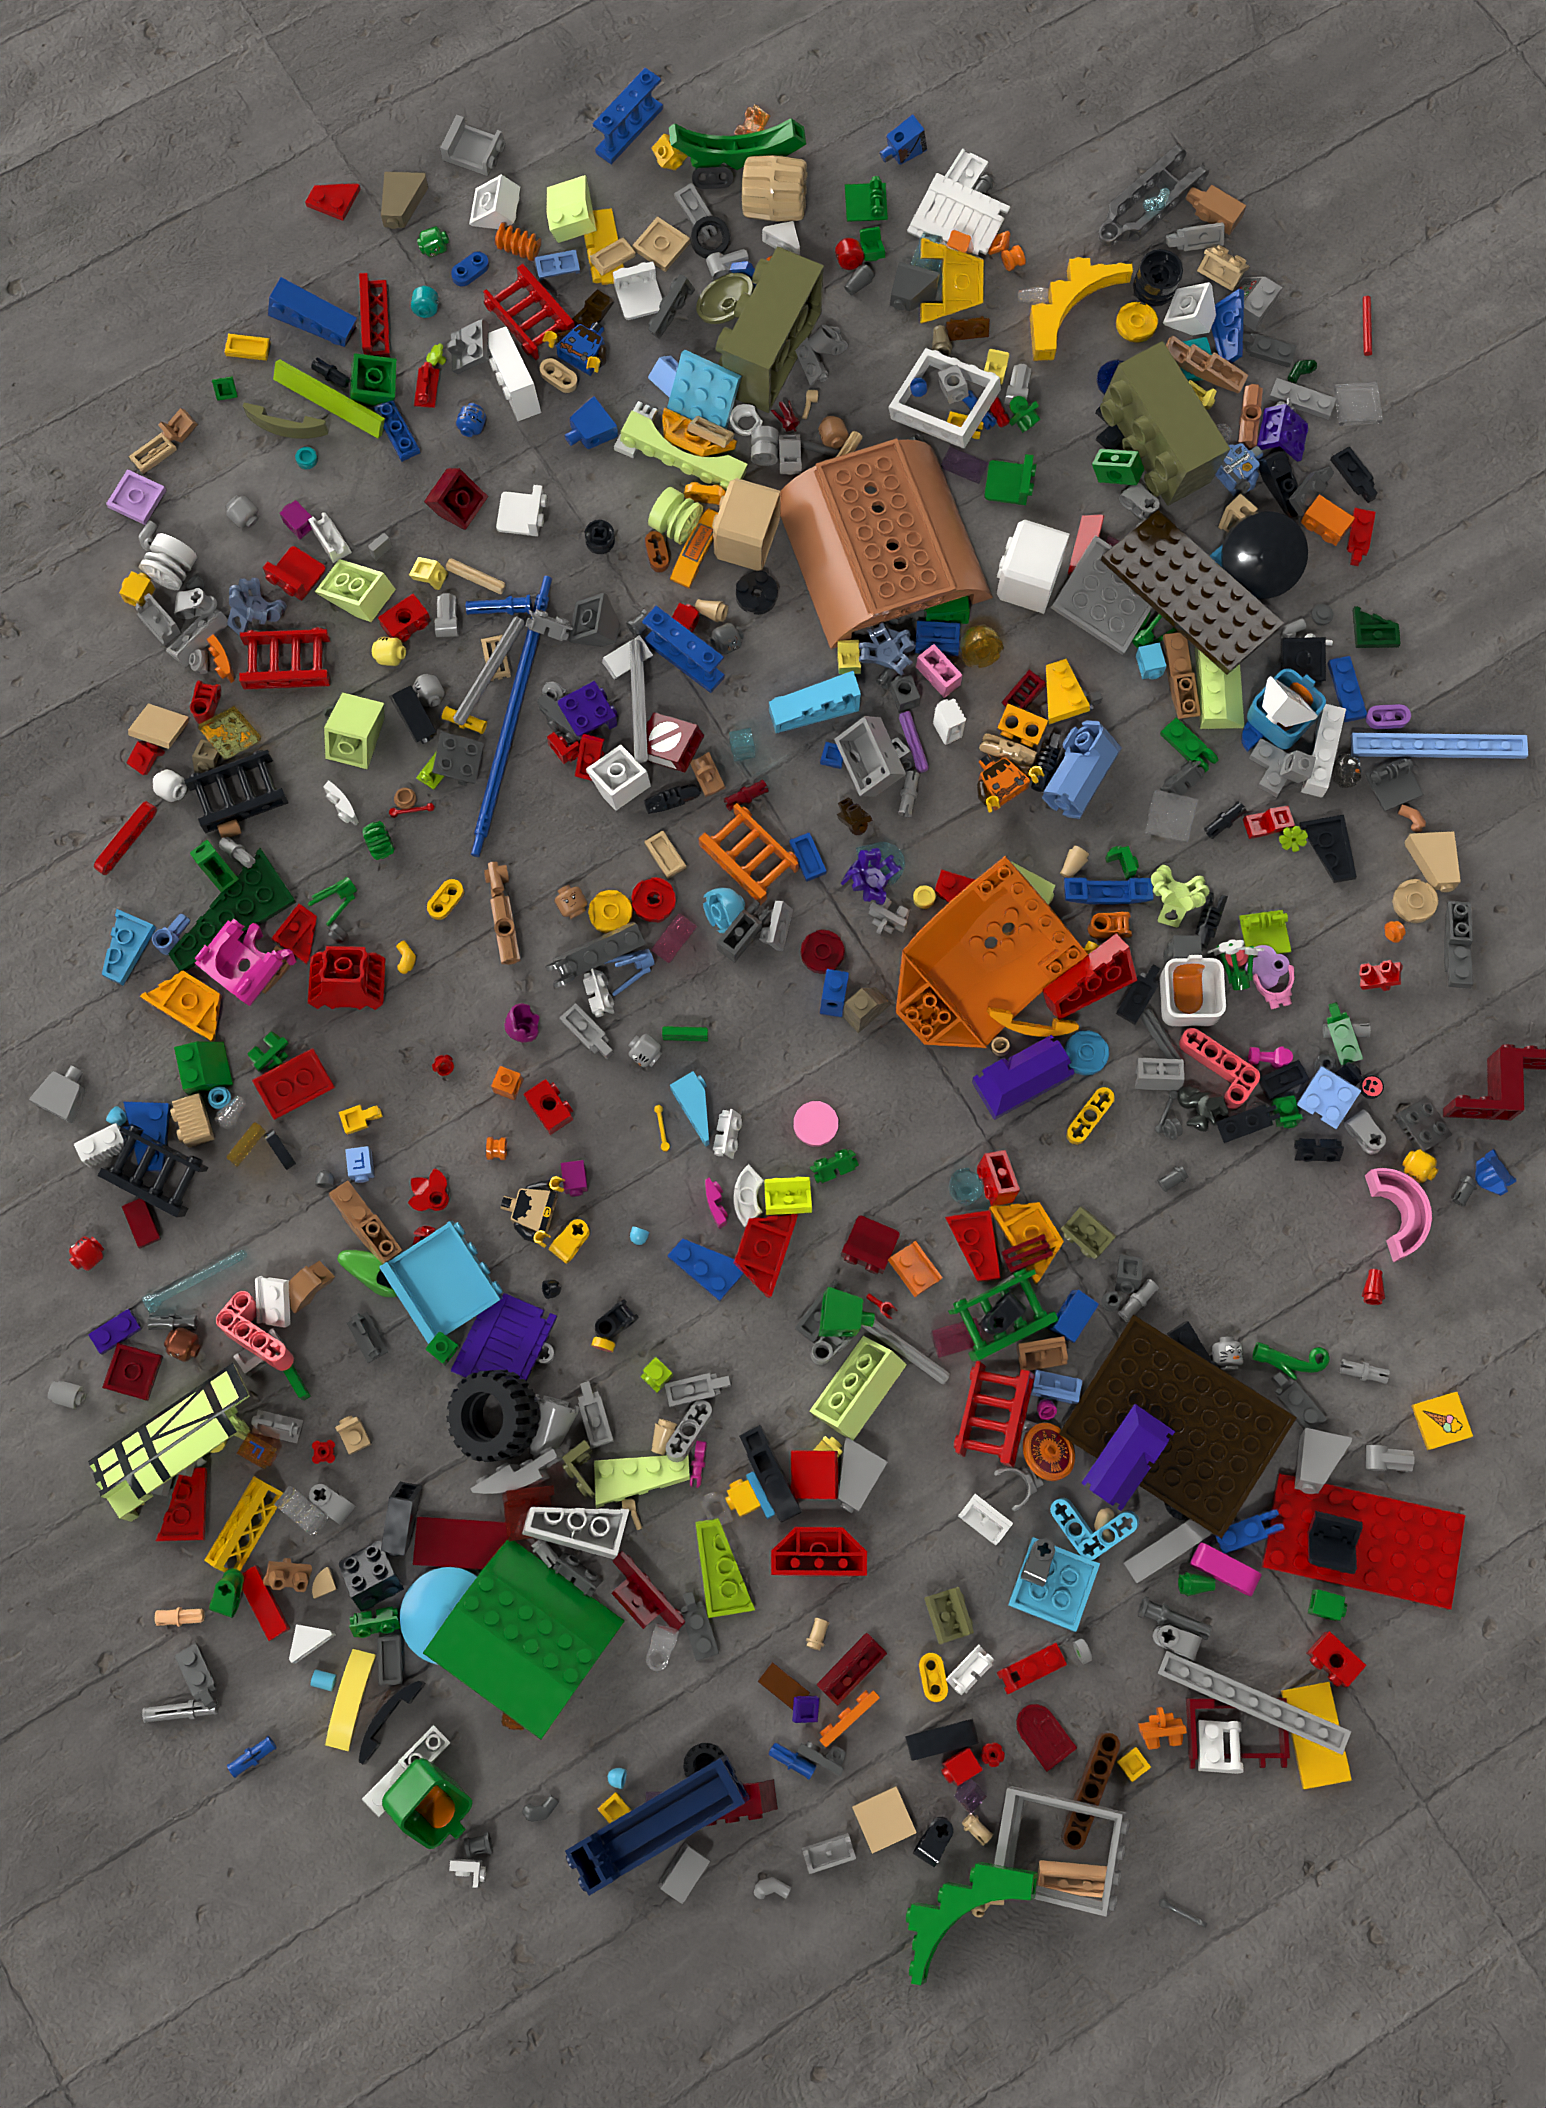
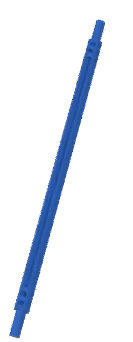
M544 576L540 593L536 596L534 612L536 609L546 612L549 602L548 593L552 578L549 576ZM529 627L474 832L476 837L471 855L474 857H480L484 838L488 835L540 633L529 630Z

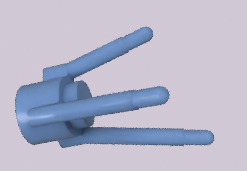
M649 949L621 955L606 962H617L615 967L634 963L637 970L641 968L640 972L622 984L612 995L616 996L641 976L651 972L650 967L655 965Z

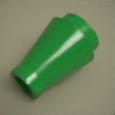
M1185 1572L1184 1575H1179L1178 1589L1180 1594H1185L1187 1597L1214 1591L1215 1579L1213 1576L1208 1577Z

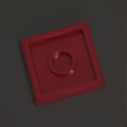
M117 1343L102 1388L148 1401L163 1356Z

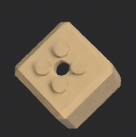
M736 478L729 482L725 496L722 495L719 503V513L715 515L713 520L714 554L719 560L762 571L781 517V491Z

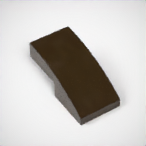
M597 289L585 300L584 308L572 318L574 326L576 327L581 324L590 329L594 322L600 323L613 305L614 300Z

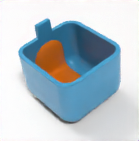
M1292 669L1281 670L1274 678L1298 693L1319 717L1326 705V699L1314 687L1315 681L1307 674L1304 678ZM1265 687L1253 700L1247 712V720L1276 747L1288 749L1316 722L1318 717L1314 720L1288 727L1279 722L1277 724L1272 723L1266 717L1268 713L1262 707Z

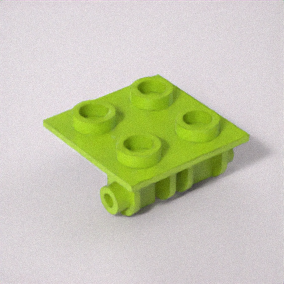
M1283 910L1239 916L1245 947L1267 945L1272 947L1276 954L1291 952L1285 923L1288 922V915L1283 913Z

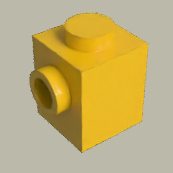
M131 571L130 575L124 579L119 592L124 602L136 606L137 603L143 606L146 603L144 596L148 593L152 596L156 589L151 581L152 579L144 573L137 574Z
M739 1479L729 1485L731 1489L727 1490L729 1496L725 1500L731 1511L736 1509L740 1518L761 1507L748 1480L743 1482L742 1479Z

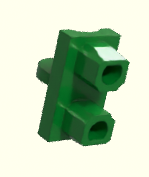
M1014 397L1009 403L1010 411L1015 414L1009 420L1010 425L1017 424L1022 433L1032 428L1041 420L1035 411L1039 407L1038 403L1035 401L1028 407V402L1024 397Z
M271 1031L263 1039L270 1047L265 1054L257 1046L248 1052V1056L258 1072L271 1060L273 1062L268 1066L270 1070L283 1064L288 1055L285 1052L278 1057L276 1055L289 1044L284 1037L280 1038Z

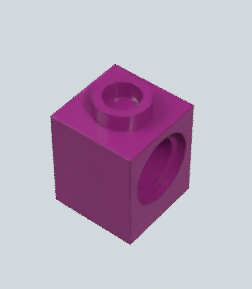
M296 500L283 507L280 512L283 523L299 540L312 530L308 520L312 516Z
M584 1160L561 1163L562 1178L565 1179L563 1181L565 1194L576 1197L583 1195V1192H587L588 1186Z

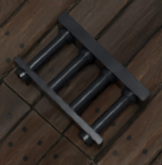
M268 749L265 751H255L251 756L204 773H194L189 778L184 779L190 791L196 789L204 812L203 817L198 818V821L205 834L217 830V825L237 819L239 822L288 804L283 789H276L267 766V763L273 762V759ZM259 767L267 789L266 794L258 797L254 795L246 771ZM238 775L246 800L239 804L233 803L225 781L226 778ZM217 782L225 804L224 809L217 812L212 810L204 786Z
M136 1125L122 1126L119 1131L128 1135L115 1164L111 1165V1167L101 1168L97 1176L176 1218L185 1217L189 1208L182 1205V1198L195 1172H207L209 1167L203 1165V1160L192 1155L188 1157L144 1134V1130ZM136 1140L148 1147L134 1176L128 1177L123 1174V1167ZM157 1150L168 1157L154 1186L149 1188L143 1184L144 1181L142 1179ZM178 1161L186 1165L187 1169L174 1196L168 1198L163 1195L162 1189L175 1162Z

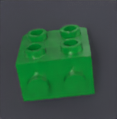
M1025 454L1023 464L991 460L988 466L984 498L989 501L1026 506L1027 498L1032 496L1034 483H1030L1031 477H1035L1037 464H1033L1034 455Z

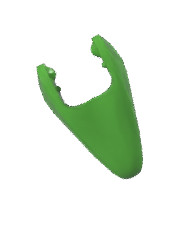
M344 1250L339 1253L337 1260L340 1265L374 1293L383 1297L397 1296L393 1288H387V1286H382L377 1282V1277L381 1270L379 1267L383 1264L371 1252Z

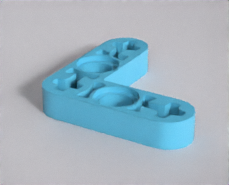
M1059 1498L1052 1503L1050 1508L1052 1516L1080 1556L1090 1560L1096 1559L1133 1533L1139 1526L1138 1515L1132 1511H1124L1093 1533L1069 1499ZM1058 1503L1061 1506L1064 1504L1067 1506L1065 1513L1068 1517L1072 1514L1074 1515V1518L1070 1519L1066 1524L1063 1521L1067 1519L1066 1515L1063 1512L1060 1514L1057 1512L1059 1508ZM1124 1516L1127 1519H1133L1131 1523L1133 1528L1126 1526L1119 1531L1117 1527L1125 1521ZM1077 1522L1081 1525L1082 1533L1080 1535L1071 1533V1523ZM1105 1529H1111L1115 1533L1114 1541L1108 1542L1103 1538V1531ZM1094 1536H1097L1100 1545L1093 1550L1094 1554L1092 1552L1086 1553L1087 1545L1085 1543L1089 1546L1097 1541Z

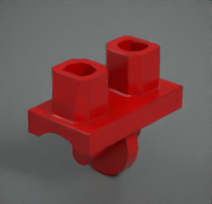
M1391 960L1383 961L1377 966H1372L1369 963L1361 964L1359 974L1361 977V989L1381 987L1383 991H1389L1391 986L1401 985L1403 965L1401 962L1392 963Z

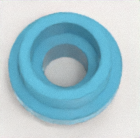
M215 1087L208 1094V1102L215 1109H224L231 1102V1094L225 1087ZM219 1095L224 1096V1099L221 1102L216 1101V1098Z

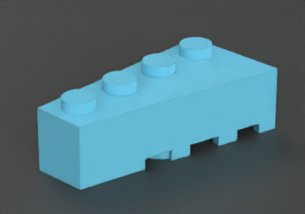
M854 671L785 696L775 697L772 701H769V713L775 732L779 733L858 712L861 693Z

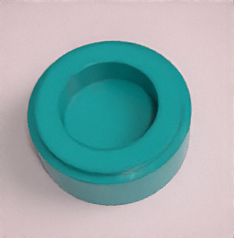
M302 447L296 452L295 459L300 468L311 469L317 464L318 458L314 449Z

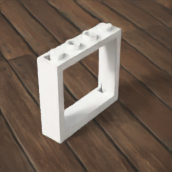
M925 348L889 405L891 419L965 448L1000 392V378L993 372L983 371L975 365L965 364L957 358H950L942 355L939 351ZM929 365L940 370L958 365L964 379L986 387L962 427L905 405L912 394L910 390L911 381L918 377L922 378Z

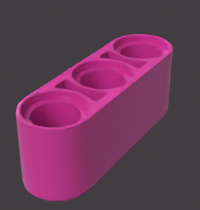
M1199 1542L1189 1563L1201 1572L1211 1577L1213 1576L1218 1581L1251 1597L1262 1576L1261 1573L1201 1542Z

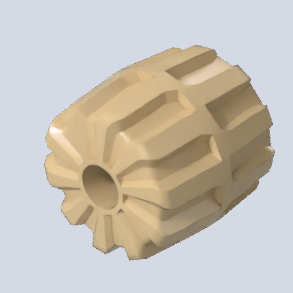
M783 156L748 157L744 164L742 179V209L744 216L765 221L802 220L806 208L805 195L807 194L806 162L802 159Z

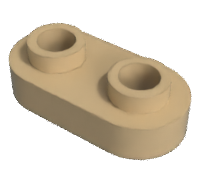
M552 358L542 361L540 364V374L545 381L564 393L573 392L577 388V376L573 371Z

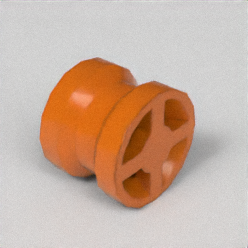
M1019 245L1013 246L1010 251L1004 250L1001 252L1002 262L1008 271L1014 270L1015 266L1021 267L1026 263L1025 255Z
M487 1137V1160H492L493 1158L506 1160V1137H501L499 1140Z

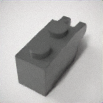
M546 694L541 695L537 702L539 710L546 715L547 725L553 731L563 733L565 739L571 744L576 741L580 743L581 736L578 737L574 733L558 706V700L555 701L551 697L546 696ZM596 729L586 733V735L591 736Z
M757 900L752 903L747 911H741L717 941V950L734 963L762 930L763 923L771 913L767 908L758 919L752 916L760 905Z

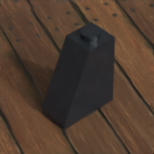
M411 685L389 696L416 743L421 741L424 744L434 739L432 734L436 733V730Z
M400 1481L390 1495L381 1551L387 1552L391 1556H401L407 1552L418 1511L422 1485Z

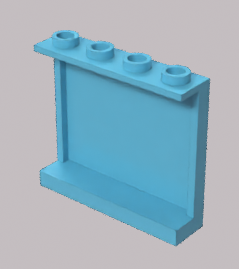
M453 1220L447 1222L440 1229L379 1267L428 1344L438 1332H442L444 1335L449 1334L503 1299L501 1296L503 1290L497 1281L492 1282L488 1276L491 1273L484 1261L479 1262L476 1257L478 1252L472 1242L467 1243L463 1237L465 1234L464 1229L459 1222L454 1223Z

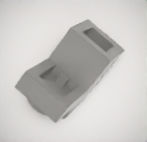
M800 434L779 435L780 474H801Z

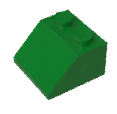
M354 353L351 364L350 399L364 406H374L395 400L397 359Z
M196 1041L174 1047L182 1088L188 1096L208 1092L219 1086L228 1087L233 1085L224 1042Z

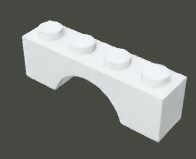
M1326 704L1319 715L1315 728V743L1311 755L1316 757L1311 778L1303 781L1302 793L1323 797L1326 793L1341 734L1345 708Z

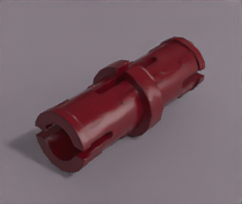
M762 779L747 788L744 786L740 788L739 792L723 798L724 803L727 802L725 804L727 809L731 811L736 803L739 806L744 803L749 804L752 802V799L769 792L768 787L765 788L767 786L765 781Z

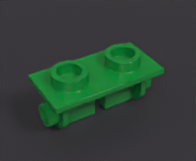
M842 1149L837 1151L832 1158L827 1159L824 1157L814 1161V1165L809 1168L812 1172H817V1174L813 1175L816 1183L821 1182L823 1184L836 1178L834 1172L836 1168L840 1175L856 1170L855 1167L859 1166L857 1159L851 1158L856 1154L852 1150Z
M390 1606L376 1609V1618H372V1611L354 1613V1616L350 1617L351 1625H349L353 1637L366 1638L371 1634L380 1632L391 1633L396 1629H401L398 1620V1608Z

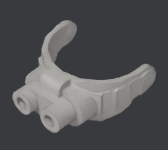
M1025 1466L1020 1468L1006 1467L994 1472L995 1476L1000 1475L1002 1472H1015L1025 1481L1027 1487L1026 1497L1021 1504L1015 1505L1012 1508L1013 1511H1017L1021 1506L1025 1505L1029 1497L1037 1492V1488L1044 1485L1041 1478H1036L1035 1473L1029 1466L1027 1468Z

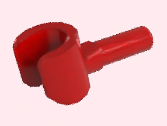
M870 1293L866 1296L868 1300L880 1308V1312L888 1319H892L887 1314L889 1309L893 1308L895 1311H898L890 1302H882Z

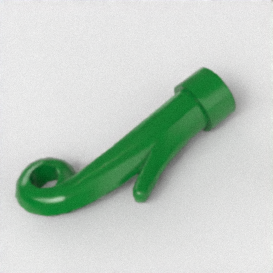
M1257 1342L1253 1350L1252 1360L1273 1365L1293 1380H1296L1297 1376L1292 1370L1308 1373L1322 1371L1328 1366L1330 1356L1326 1349L1316 1347L1309 1354V1362L1272 1349L1267 1344ZM1317 1354L1322 1356L1320 1363H1317L1315 1360Z

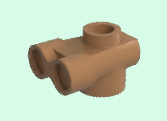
M498 862L488 863V870H484L486 883L491 884L493 899L496 896H504L503 883H508L509 878L506 865L498 866Z

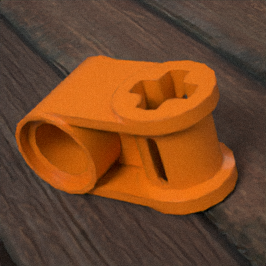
M1129 912L1098 913L1090 921L1087 929L1088 933L1096 939L1111 938L1115 934L1121 939L1129 938L1132 936V931L1129 930L1131 915ZM1094 923H1101L1104 926V929L1101 930L1096 928Z

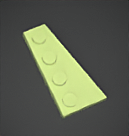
M667 1455L595 1460L596 1509L613 1501L625 1500L626 1497L632 1495H642L658 1487L664 1488L690 1480L689 1456L687 1455L681 1462H673L668 1459Z

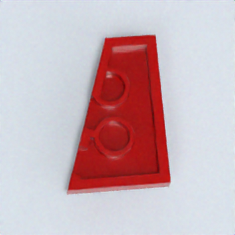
M194 1468L192 1477L178 1476L169 1508L164 1515V1522L155 1541L205 1540L207 1468Z

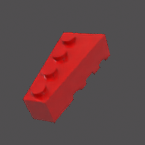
M1115 934L1042 989L1046 1006L1058 1020L1137 981L1129 946Z

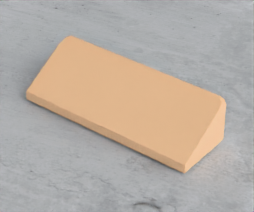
M1040 1860L1037 1885L1079 1896L1102 1898L1107 1866Z

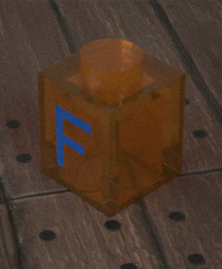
M248 1433L237 1454L255 1465L266 1469L267 1466L270 1467L275 1461L277 1448Z

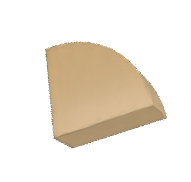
M329 1567L323 1569L314 1580L312 1587L314 1599L338 1590Z

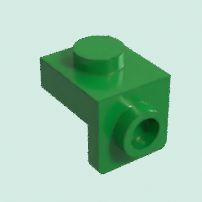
M880 227L861 229L859 231L860 245L864 253V260L877 261L878 259L885 258Z
M1115 846L1107 852L1105 857L1106 863L1119 860L1125 878L1129 879L1135 876L1139 864L1136 856H1132L1129 846L1123 848L1122 846Z

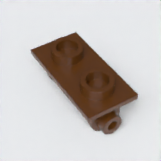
M983 316L981 318H971L967 321H964V319H950V322H946L948 337L950 341L989 337L990 319Z

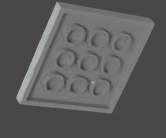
M1095 535L1050 608L1123 655L1152 607L1100 561L1102 555L1110 550L1112 546Z

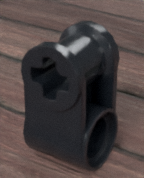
M1009 1291L983 1317L981 1322L982 1329L987 1334L1002 1333L1024 1314L1026 1308Z
M625 1299L615 1304L596 1321L595 1333L597 1337L611 1340L639 1319V1316L637 1314L634 1315L626 1305L627 1301ZM602 1324H609L612 1330L608 1334H603L599 1331V1327Z
M945 1817L935 1818L919 1840L913 1854L932 1867H935L954 1833L950 1821ZM945 1823V1828L948 1830L947 1833L942 1832L940 1835H937L938 1830L936 1826H942Z

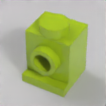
M657 1357L643 1369V1374L641 1375V1378L656 1393L673 1377V1373Z

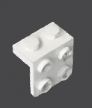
M653 261L643 262L629 268H620L613 272L615 290L626 320L658 313L662 296L656 281V270Z
M534 485L532 494L503 492L501 494L496 524L497 531L538 536L539 529L543 527L544 522L542 510L543 507H546L547 495L543 493V487Z

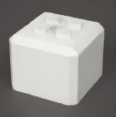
M1028 520L1019 522L1014 536L1008 539L1005 555L1002 556L997 575V578H1000L997 589L999 599L1044 614L1064 558L1070 534Z

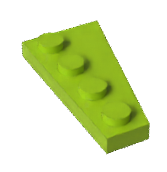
M719 1518L695 1522L708 1618L755 1611Z

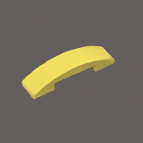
M352 1649L334 1704L325 1743L326 1746L345 1751L350 1750L363 1695L375 1662V1654Z

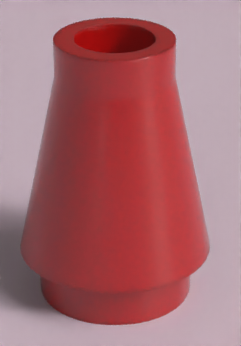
M1370 1269L1368 1271V1277L1362 1292L1363 1301L1366 1304L1381 1305L1383 1299H1385L1383 1272L1381 1270Z

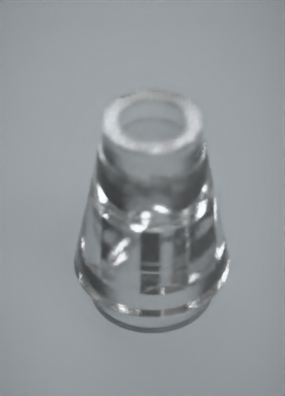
M1042 285L1019 289L1018 302L1031 305L1039 303L1048 304L1049 288Z
M235 1096L234 1099L216 1113L217 1117L214 1120L224 1129L230 1130L231 1127H235L247 1105L246 1101L239 1096Z

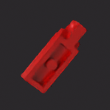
M1354 508L1352 516L1355 519L1350 527L1346 547L1347 552L1352 553L1350 565L1359 566L1362 555L1367 556L1376 514L1374 511Z

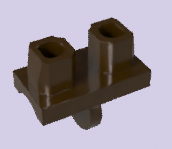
M849 797L840 801L838 806L841 812L836 814L838 819L849 827L852 834L862 835L865 833L868 827L867 822L873 821L871 815L861 809L859 804H853L852 799Z

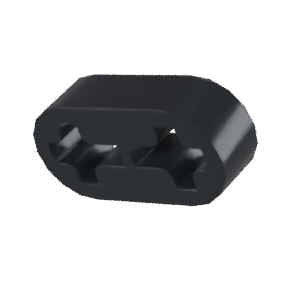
M274 1129L263 1135L286 1170L296 1165L293 1157Z

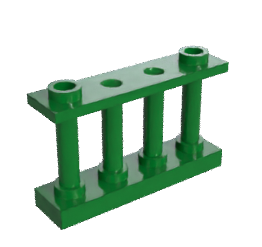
M1026 1268L1018 1270L1013 1273L1014 1278L968 1301L966 1298L953 1303L954 1308L948 1310L950 1315L960 1313L975 1344L973 1346L974 1350L968 1353L972 1361H979L1058 1321L1055 1312L1047 1313L1046 1310L1042 1309L1028 1280L1029 1277L1037 1274L1035 1269L1027 1271ZM1020 1282L1035 1314L1033 1315L1034 1320L1027 1323L1026 1320L1020 1317L1014 1321V1330L1008 1333L1006 1331L993 1335L994 1340L988 1343L986 1340L983 1341L968 1308L980 1302L986 1315L992 1309L988 1300L989 1297L999 1292L1002 1297L1009 1292V1287Z

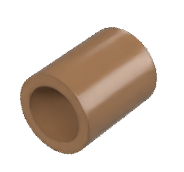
M237 819L217 825L222 838H230L242 833Z

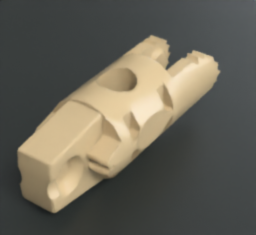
M984 734L983 742H981L979 747L980 751L1001 759L1005 757L1008 760H1013L1027 766L1033 765L1036 751L995 735Z

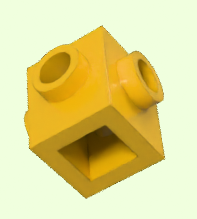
M663 134L651 149L662 168L676 170L688 156L671 146L669 141L670 135Z

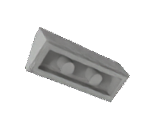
M215 609L212 614L199 616L174 641L166 652L181 665L187 667L191 653H194L197 649L204 650L209 645L207 638L212 634L217 637L227 627L228 619L218 609Z

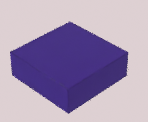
M794 1697L792 1721L795 1723L818 1722L819 1697Z

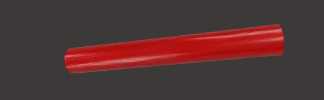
M1364 296L1362 298L1364 355L1370 356L1372 355L1371 297Z

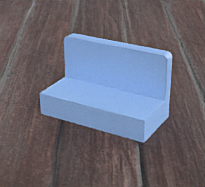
M672 356L659 357L648 378L670 398L679 363Z

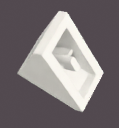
M793 221L763 228L762 241L775 249L778 246L800 255V245Z
M296 1625L289 1657L290 1662H299L336 1636L335 1632Z

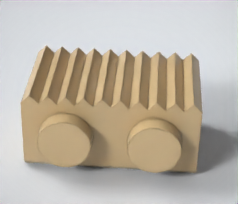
M199 1093L172 1101L173 1108L170 1111L174 1122L178 1121L179 1130L176 1131L180 1143L184 1142L190 1148L215 1139L203 1098Z

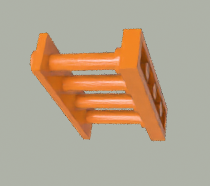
M736 803L734 805L736 817L715 836L709 837L706 833H703L699 837V846L755 901L757 900L762 905L767 900L766 888L788 867L796 873L799 868V860L791 851L787 852L752 818L751 812L743 806L741 808ZM743 822L751 832L734 848L725 852L720 847V842ZM757 837L761 839L767 846L746 866L740 867L735 862V858ZM774 852L782 862L761 881L755 882L750 877L751 872Z

